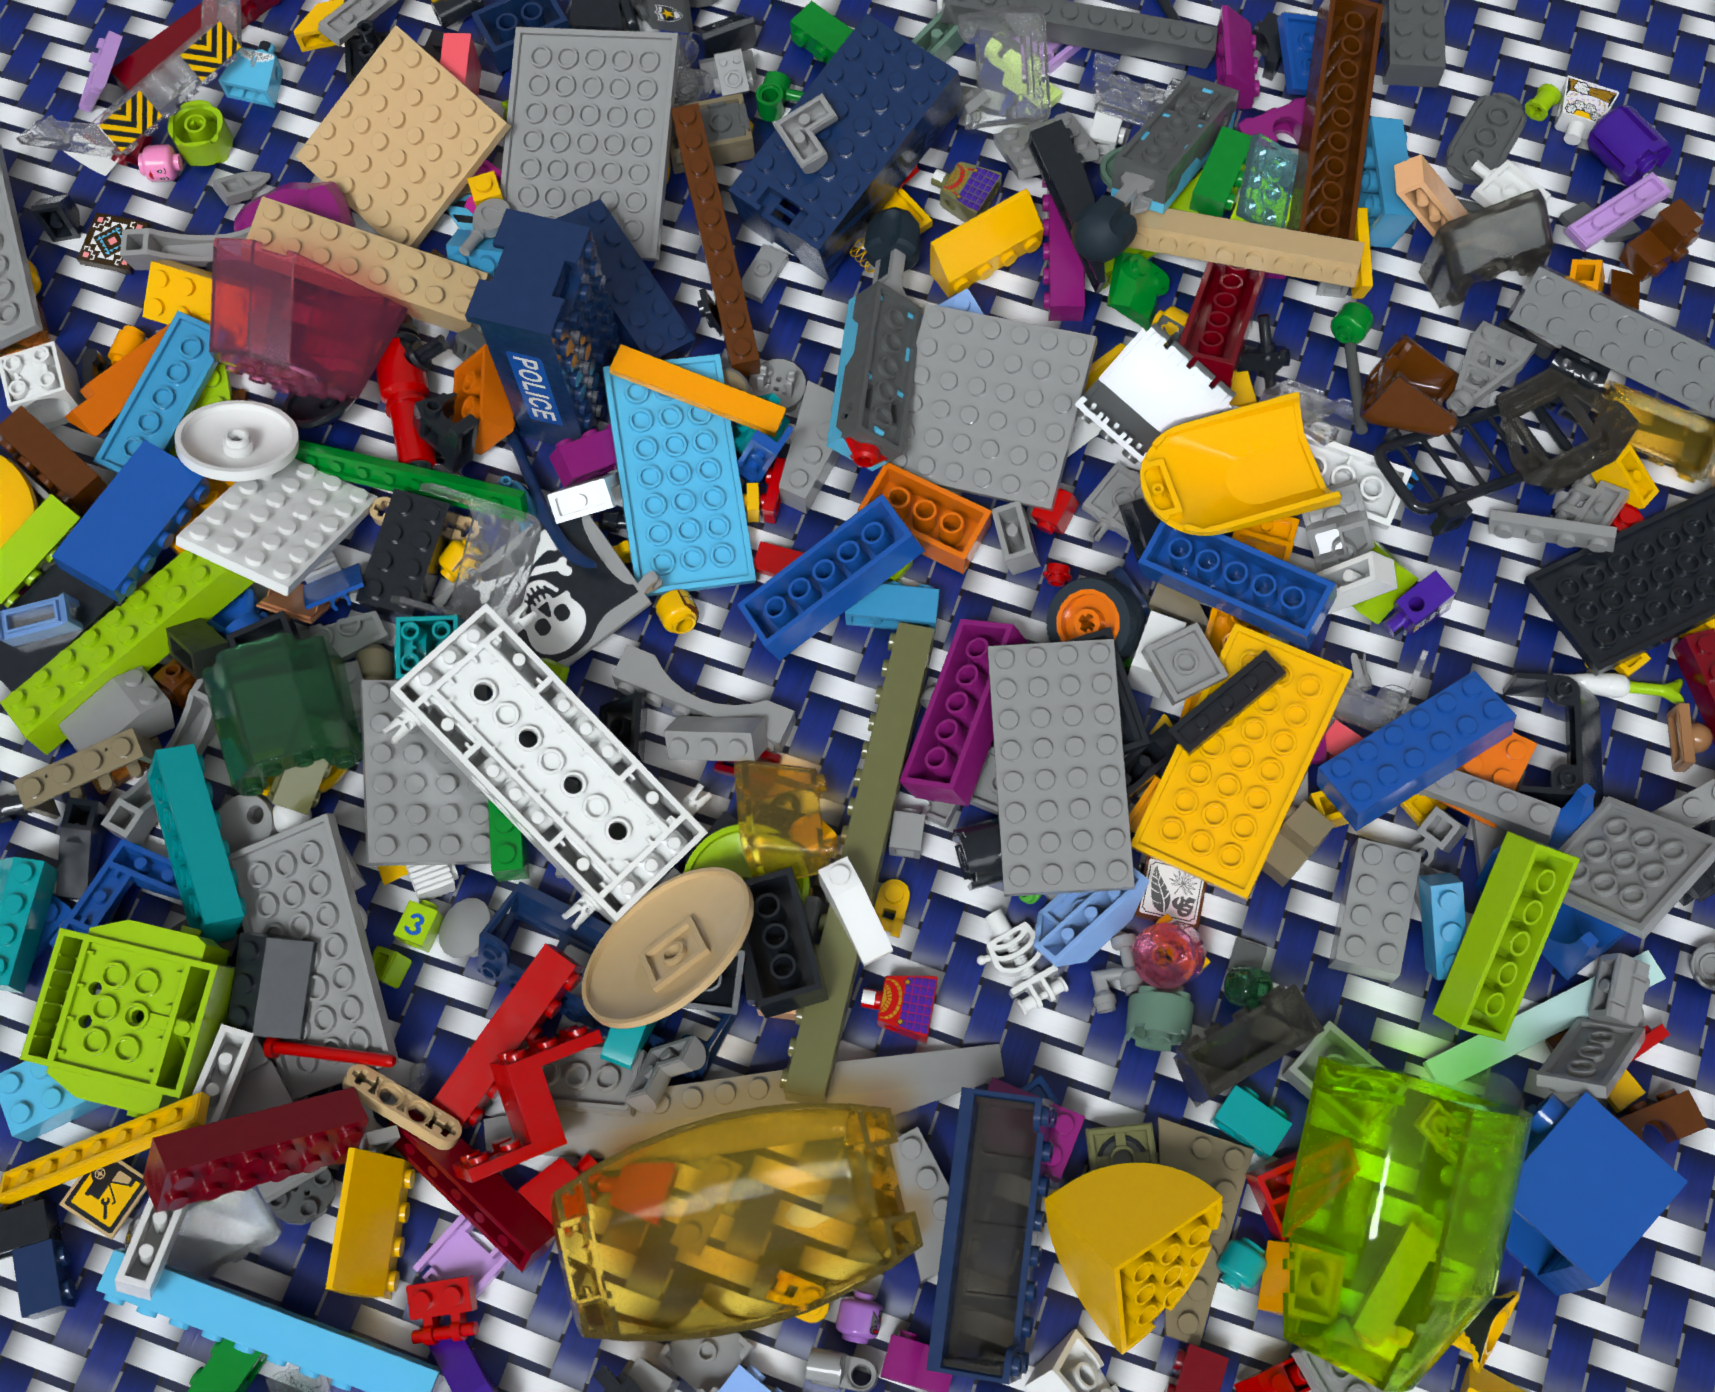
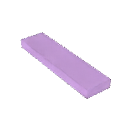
M1651 172L1569 225L1564 233L1584 252L1669 197L1672 191Z

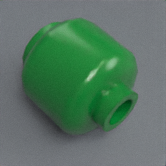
M1348 302L1339 309L1331 320V332L1341 343L1352 342L1359 344L1373 327L1374 318L1366 305L1358 302Z

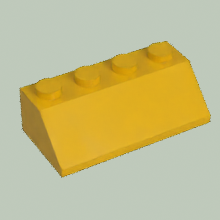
M1026 188L930 242V274L948 298L969 288L970 285L980 279L985 280L989 278L994 271L1003 266L1008 267L1012 265L1020 256L1032 253L1040 247L1044 228L1029 191Z

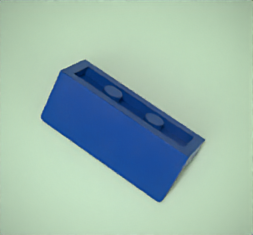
M788 426L778 443L759 430H756L737 462L739 476L748 483L759 484L794 428Z

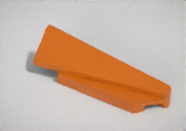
M170 324L87 383L80 390L87 400L69 412L65 418L91 436H98L123 409Z

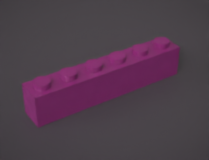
M1042 177V188H1047ZM1047 188V194L1042 196V212H1047V219H1043L1042 222L1044 228L1043 236H1047L1048 243H1043L1042 252L1043 260H1048V267H1043V285H1048V292L1043 293V310H1048V321H1083L1085 309L1084 267Z

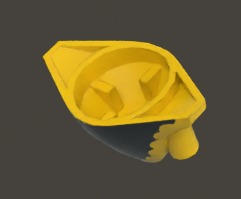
M1511 1291L1501 1296L1474 1295L1464 1299L1457 1306L1453 1320L1456 1334L1452 1345L1472 1355L1473 1367L1476 1372H1481L1520 1298L1519 1292Z

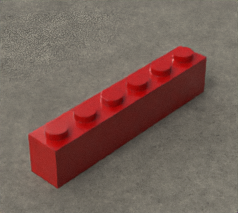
M545 943L431 1104L458 1120L462 1129L469 1128L470 1126L475 1127L485 1115L486 1111L483 1108L489 1099L494 1100L499 1095L489 1063L497 1061L498 1054L516 1048L517 1051L526 1049L528 1042L541 1037L543 1033L542 1025L547 1018L552 1019L558 1013L563 1004L560 1000L567 990L571 992L578 985L582 978L579 973L584 967L556 946Z

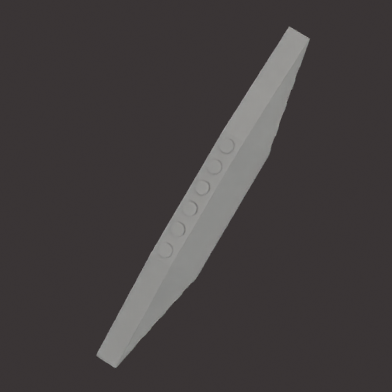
M999 1044L836 1062L825 1108L786 1100L784 1089L780 1088L783 1070L668 1086L654 1112L645 1113L635 1109L633 1117L556 1110L567 1144L541 1155L582 1158L588 1153L592 1158L620 1160L621 1156L670 1160L711 1154L712 1150L718 1153L847 1134L864 1126L887 1120V1118L900 1113L912 1111L928 1103L948 1098L953 1094L961 1092L962 1087L976 1088L991 1082L992 1077L996 1079L1003 1078L1004 1070ZM507 1115L484 1119L486 1150L493 1148L491 1143L508 1136H511L512 1140L514 1139Z

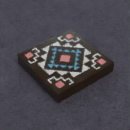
M96 212L77 260L80 265L133 275L135 269L120 256L122 230L151 228L148 222Z

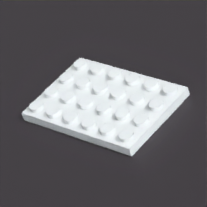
M294 458L288 466L275 474L256 480L237 481L176 536V545L284 596H288L370 513L369 509L378 496L340 480L336 476L318 471L312 465Z

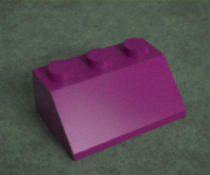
M1222 5L1217 25L1215 52L1217 84L1239 90L1236 109H1251L1254 97H1258L1260 91V82L1255 80V74H1257L1258 58L1253 57V52L1256 49V35L1251 34V23L1228 5Z

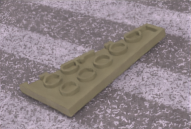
M1158 1117L1159 1164L1173 1167L1198 1177L1223 1196L1220 1224L1218 1229L1212 1230L1208 1239L1212 1248L1204 1265L1176 1306L1171 1311L1164 1309L1165 1336L1199 1347L1220 1274L1216 1262L1228 1244L1246 1180L1245 1174L1248 1173L1254 1150Z

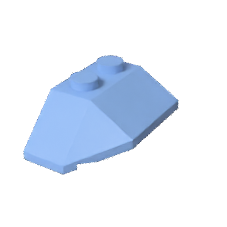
M1133 867L1134 890L1058 894L1038 912L1034 948L1055 967L1087 962L1133 919L1149 884L1148 878Z

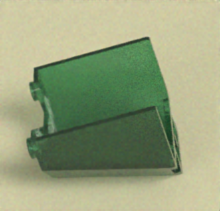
M292 633L276 634L220 651L215 656L216 663L214 666L206 667L201 672L231 786L242 796L260 795L269 786L267 777L278 776L284 770L290 768L311 766L314 764V761L325 759L330 765L336 766L338 769H347L354 766L356 762L363 761L362 745L345 663L324 636L313 635L308 639L298 640L294 639Z

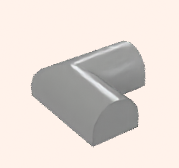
M821 93L773 123V127L805 174L818 171L827 162V152L815 134L838 121V117Z
M694 1035L651 1048L625 1097V1101L641 1112H654L672 1077L698 1070L705 1064L706 1051L704 1045Z

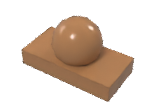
M1678 703L1666 714L1672 770L1674 772H1686L1696 763L1695 753H1701L1709 749L1712 744L1713 735L1705 724L1691 723L1689 703Z

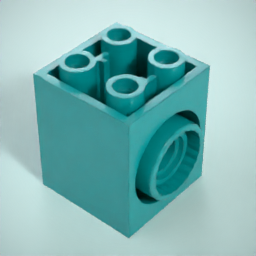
M458 615L396 617V639L394 646L396 679L400 680L465 621Z

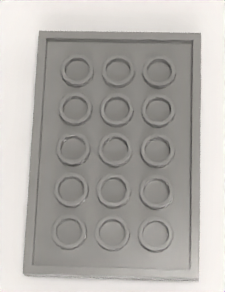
M361 680L360 703L367 866L491 864L488 798L418 726H415L397 745L393 744L391 739L400 728L385 736L382 729L403 712L390 698V688L399 680ZM479 685L474 689V695L478 700L487 701V685Z

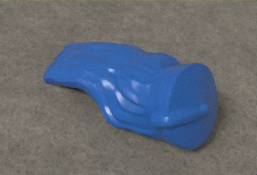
M251 585L206 623L213 626L218 634L227 639L226 635L268 617V615L264 611L261 613L262 608L256 607L259 600L254 592L253 585Z

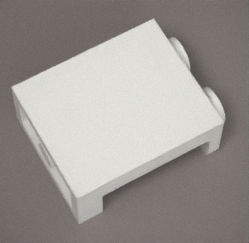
M618 472L583 481L566 488L563 487L547 495L556 524L616 506L615 503L622 502Z

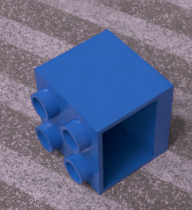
M1584 1092L1566 1102H1562L1555 1094L1551 1093L1537 1107L1534 1104L1527 1107L1506 1130V1134L1517 1143L1515 1147L1507 1143L1495 1155L1489 1152L1466 1175L1463 1182L1475 1193L1464 1204L1462 1209L1556 1296L1599 1287L1688 1181L1589 1093Z

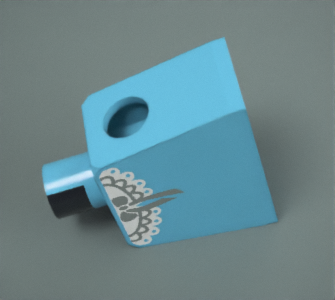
M261 41L257 50L244 47L238 49L218 80L226 97L275 108L283 69L277 56L274 55L276 48L273 44Z

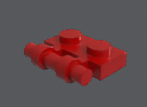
M473 1274L406 1286L410 1321L423 1319V1329L413 1330L411 1333L413 1344L424 1343L426 1346L437 1345L440 1340L464 1341L467 1339V1336L478 1334V1323L476 1321L467 1322L466 1312L478 1309ZM438 1316H451L450 1325L439 1326Z

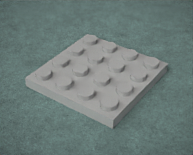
M1608 796L1559 848L1561 851L1580 858L1562 903L1645 939L1715 861V837Z

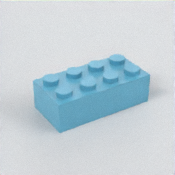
M24 1061L0 1073V1104L12 1137L26 1142L102 1107L104 1104L74 1097L46 1073L48 1066Z

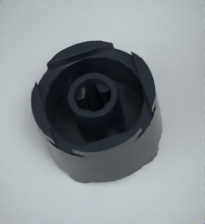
M989 819L953 829V838L959 837L960 845L955 846V851L964 880L971 879L972 881L967 886L968 889L971 891L1003 882L999 822L994 823Z

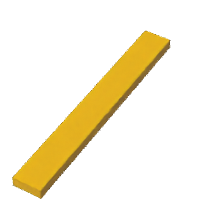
M201 1091L4 1172L0 1184V1204L4 1206L10 1205L150 1149L153 1137L205 1125L210 1096Z

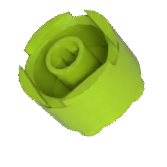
M193 100L180 106L181 110L175 115L172 113L168 120V132L188 165L209 166L227 161L233 144V136L218 108L204 100Z

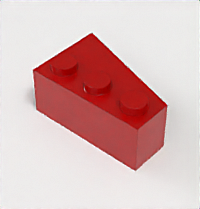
M1331 1135L1246 1173L1245 1176L1271 1236L1284 1241L1291 1235L1290 1232L1304 1219L1309 1218L1314 1213L1313 1210L1327 1197H1331L1360 1167L1347 1137Z

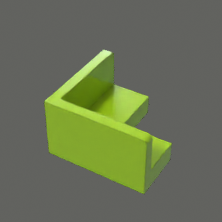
M1374 540L1375 546L1370 551L1394 560L1398 588L1352 606L1359 613L1374 623L1379 624L1393 609L1395 602L1408 592L1419 578L1385 547Z

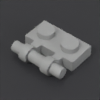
M1583 476L1578 483L1573 484L1569 490L1567 500L1559 504L1555 510L1556 516L1554 518L1610 526L1629 499V490L1602 480L1594 489L1590 487L1593 481L1589 477ZM1586 500L1582 508L1577 507L1580 501Z

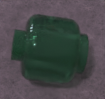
M1236 965L1226 975L1224 992L1227 1000L1235 1006L1247 1009H1260L1272 997L1273 984L1265 970L1248 965Z

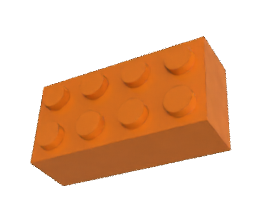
M889 462L883 465L861 502L858 512L883 494L925 550L922 555L964 574L991 527L992 511Z

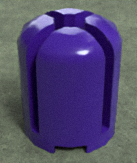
M1627 105L1612 109L1601 116L1593 126L1587 139L1589 150L1627 187L1642 179L1655 165L1661 168L1672 152L1669 142L1642 115Z

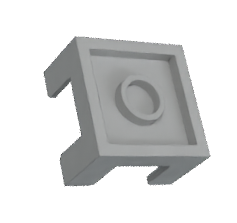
M700 1301L690 1313V1320L671 1344L667 1343L656 1358L677 1373L696 1392H718L738 1365H743L756 1347Z

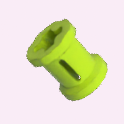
M1542 84L1538 88L1534 99H1530L1525 104L1527 116L1533 120L1543 121L1548 116L1549 109L1557 105L1561 100L1562 96L1558 88L1552 84Z

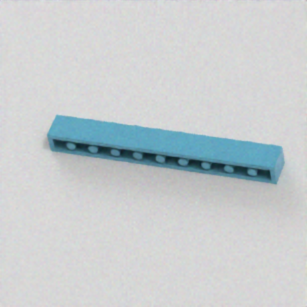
M124 1248L113 1250L96 1289L105 1294L103 1299L108 1302L123 1306L126 1301L138 1306L136 1311L140 1314L156 1318L157 1314L170 1318L169 1324L184 1330H189L190 1326L203 1330L201 1336L216 1342H221L222 1338L235 1342L234 1348L247 1354H254L255 1350L268 1355L266 1360L273 1364L284 1367L287 1362L300 1367L299 1373L318 1379L319 1375L326 1376L332 1379L331 1385L346 1391H350L352 1387H355L365 1392H432L441 1371L438 1366L167 1264L164 1267L151 1301L116 1291L115 1278L127 1251Z

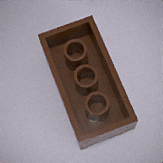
M23 406L17 408L0 423V436L2 437L0 445L11 454L10 456L21 467H25L30 471L29 473L41 485H45L51 494L64 502L82 518L106 489L107 484Z

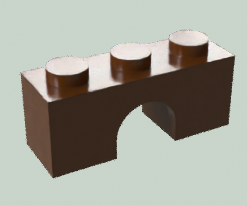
M1675 1088L1656 1095L1658 1102L1648 1106L1645 1100L1626 1108L1629 1114L1619 1119L1616 1113H1612L1613 1116L1642 1141V1130L1645 1124L1656 1127L1663 1135L1667 1144L1708 1128L1689 1090L1677 1094Z

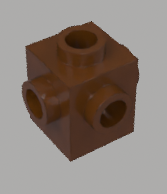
M175 659L162 667L152 677L170 703H173L180 709L185 707L188 694L197 681Z

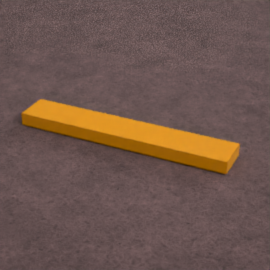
M622 344L609 368V374L754 430H759L772 437H776L786 414V408Z

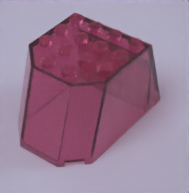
M215 238L213 243L209 353L213 359L226 365V371L238 375L245 373L249 375L248 380L262 385H266V383L271 384V390L288 395L291 392L303 397H307V394L321 399H325L327 395L339 401H345V397L358 399L407 315L408 308L296 252L287 250L285 256L262 249L263 243L253 239Z

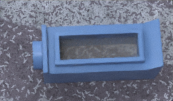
M63 592L58 597L0 611V641L15 647L82 630L83 624L71 618L70 612L71 608L80 606L79 600Z

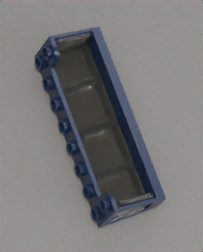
M965 1087L961 1089L926 1368L928 1371L1008 1385L1021 1379L1022 1374L1027 1373L1029 1353L1025 1352L1026 1338H1031L1033 1331V1317L1029 1316L1030 1302L1034 1303L1036 1300L1038 1288L1037 1281H1033L1034 1267H1039L1042 1254V1248L1037 1246L1038 1232H1043L1046 1219L1045 1211H1041L1042 1197L1048 1196L1050 1178L1045 1176L1046 1163H1051L1054 1150L1053 1142H1049L1050 1128L1056 1127L1058 1116L1057 1108L1053 1107V1100Z

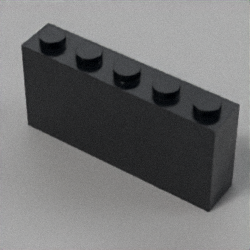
M55 564L10 608L58 597L64 592L79 600L80 606L71 608L70 612L71 618L83 624V629L15 647L0 641V680L13 692L33 676L35 672L39 671L61 651L78 639L85 631L89 630L106 616L108 612L112 611L116 606L124 604L125 599L120 604L59 569L57 564ZM51 613L14 623L15 628L53 619L55 614Z

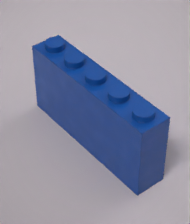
M144 440L53 553L54 561L59 569L121 604L125 597L133 594L137 587V582L142 575L148 573L153 568L156 557L160 552L171 545L177 530L189 522L195 507L207 499L211 488L207 477L191 471L180 459Z

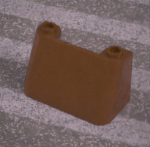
M1403 334L1367 376L1359 416L1373 425L1439 437L1442 434L1447 436L1455 428L1458 421L1457 413L1453 409L1446 410L1443 407V402L1448 400L1454 392L1459 374L1406 334Z

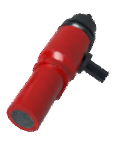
M384 308L383 312L374 317V331L370 339L380 397L386 405V415L391 419L398 462L435 470L437 462L434 448L418 436L412 421L415 402L426 399L430 395L426 370L432 366L431 359L450 348V345L441 334L422 345L419 332L412 325L410 315L407 312Z

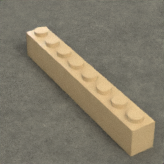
M1167 208L1163 214L1148 209L1146 212L1133 215L1137 221V233L1128 247L1355 288L1365 243Z

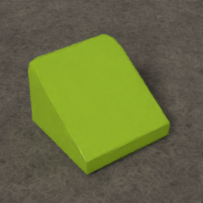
M378 945L372 954L378 981L398 989L412 961L396 951Z

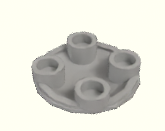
M466 898L456 903L447 912L439 930V944L444 953L453 958L478 956L479 934L495 915L494 911L489 909L485 902L477 898Z

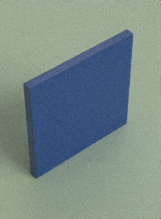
M354 564L304 585L306 610L330 601L331 607L337 611L338 606L335 600L339 597L345 598L348 606L351 605L349 592L364 587L360 564Z

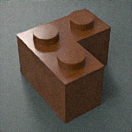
M1680 198L1660 211L1648 230L1628 242L1618 259L1634 275L1640 276L1641 283L1650 276L1656 278L1667 269L1668 264L1672 261L1676 264L1686 257L1689 253L1687 248L1699 238L1698 231L1704 224V221Z

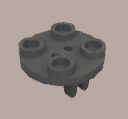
M327 1168L298 1185L297 1191L293 1192V1189L267 1204L277 1218L287 1224L304 1225L314 1222L324 1215L333 1203L336 1191L334 1177Z

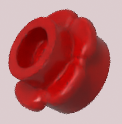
M1061 563L1047 564L1046 571L1042 574L1047 579L1049 585L1063 587L1065 583L1070 582L1072 579L1070 575L1071 568Z

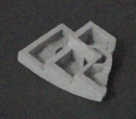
M1357 478L1327 487L1332 492H1340L1342 498L1338 505L1302 513L1317 572L1363 555L1375 546Z

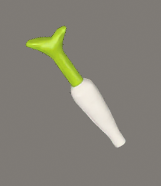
M1553 673V675L1571 677L1595 695L1622 698L1628 693L1660 696L1675 705L1684 703V698L1679 693L1683 685L1681 678L1667 684L1630 681L1625 675L1617 673H1602L1598 676H1595L1593 673Z

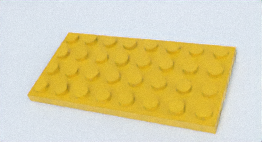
M1235 623L1219 656V660L1229 676L1225 680L1203 690L1196 706L1264 650L1284 669L1286 677L1190 756L1177 744L1131 841V849L1248 901L1284 823L1286 814L1292 806L1353 671Z

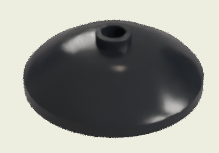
M347 365L323 369L305 379L288 395L283 404L282 411L292 418L297 429H314L329 425L344 416L355 403L361 391L362 378L355 368Z

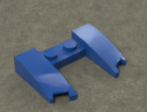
M121 839L60 928L88 933L90 927L105 925L132 884L181 900L170 859ZM59 929L49 942L52 948H54Z

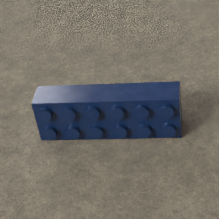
M601 198L556 218V220L591 228L593 240L597 242V255L601 259L602 275H605L606 278L605 286L606 290L610 293L609 302L610 306L614 309L613 317L618 325L617 333L618 337L621 338V344L661 360L678 359L687 355L695 341V337Z

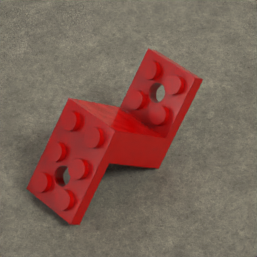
M577 1024L568 1026L558 1031L560 1035L558 1037L548 1039L547 1036L532 1040L528 1042V1049L517 1051L516 1048L504 1051L497 1055V1061L489 1063L514 1139L512 1140L511 1136L504 1137L492 1142L493 1148L480 1153L479 1149L462 1154L460 1156L461 1161L452 1164L457 1178L474 1183L567 1144L542 1066L602 1043L603 1039L599 1029H588L587 1025L578 1027Z

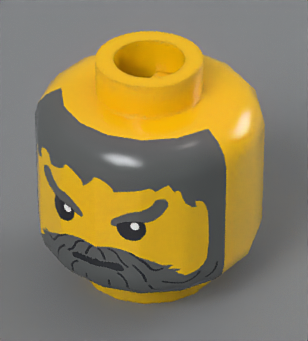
M1171 306L1165 311H1158L1152 321V325L1156 323L1171 336L1165 345L1170 347L1175 340L1179 343L1189 314L1176 306Z

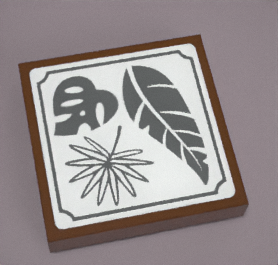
M1146 856L1143 875L1148 878L1149 884L1134 917L1157 922L1168 913L1180 928L1197 932L1207 882Z

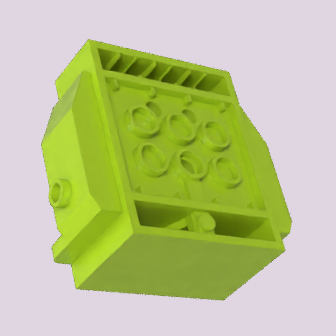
M125 920L90 927L88 933L59 928L20 1060L48 1066L46 1073L74 1097L128 1110L126 1115L138 1118L191 1096L221 1024L227 1025L235 968L226 966L229 950L221 948L213 939L201 937L202 930L183 925L180 931H175L133 920ZM100 983L102 989L101 992L96 995L97 987ZM139 1011H143L144 1019L139 1023L136 1020V1015ZM90 1016L92 1019V1023L88 1028H86L88 1017Z

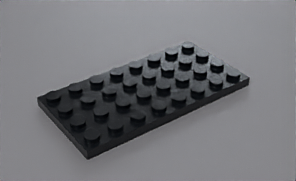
M1715 487L1618 532L1613 552L1605 551L1598 553L1585 548L1526 576L1524 584L1595 676L1715 619Z

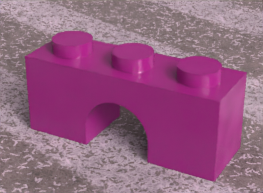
M1306 97L1296 98L1287 105L1271 108L1262 115L1246 118L1238 124L1236 131L1254 136L1252 149H1255L1256 152L1251 165L1256 163L1258 156H1263L1266 145L1277 146L1278 138L1275 134H1288L1299 146Z

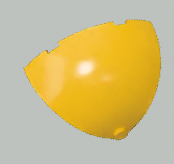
M1123 1163L1106 1166L1088 1172L1062 1188L1055 1189L1044 1199L1048 1230L1062 1269L1092 1320L1122 1355L1155 1328L1152 1321L1164 1309L1171 1311L1184 1296L1197 1277L1212 1248V1245L1208 1242L1212 1230L1218 1229L1220 1224L1223 1196L1198 1177L1173 1167L1152 1163Z

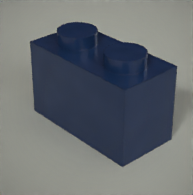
M48 1239L12 1250L22 1318L39 1319L75 1308L73 1298L76 1297V1286L74 1280L70 1278L68 1265L71 1263V1253L64 1241Z

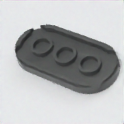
M1499 92L1489 96H1481L1474 102L1445 154V166L1452 177L1464 184L1480 185L1483 179L1470 170L1475 162L1480 160L1487 168L1493 170L1500 167L1506 161L1527 121L1526 113L1524 115L1523 106L1520 101L1511 95Z

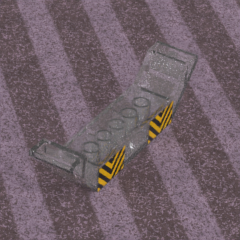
M202 0L201 28L90 124L57 121L50 115L36 121L16 139L22 145L93 156L109 157L116 155L120 157L124 153L127 155L139 145L136 141L137 139L139 140L144 135L146 137L159 127L156 122L164 118H170L179 110L176 105H179L184 100L187 102L199 92L196 88L211 82L218 76L217 70L223 66L226 68L238 58L235 53L242 48L241 0Z

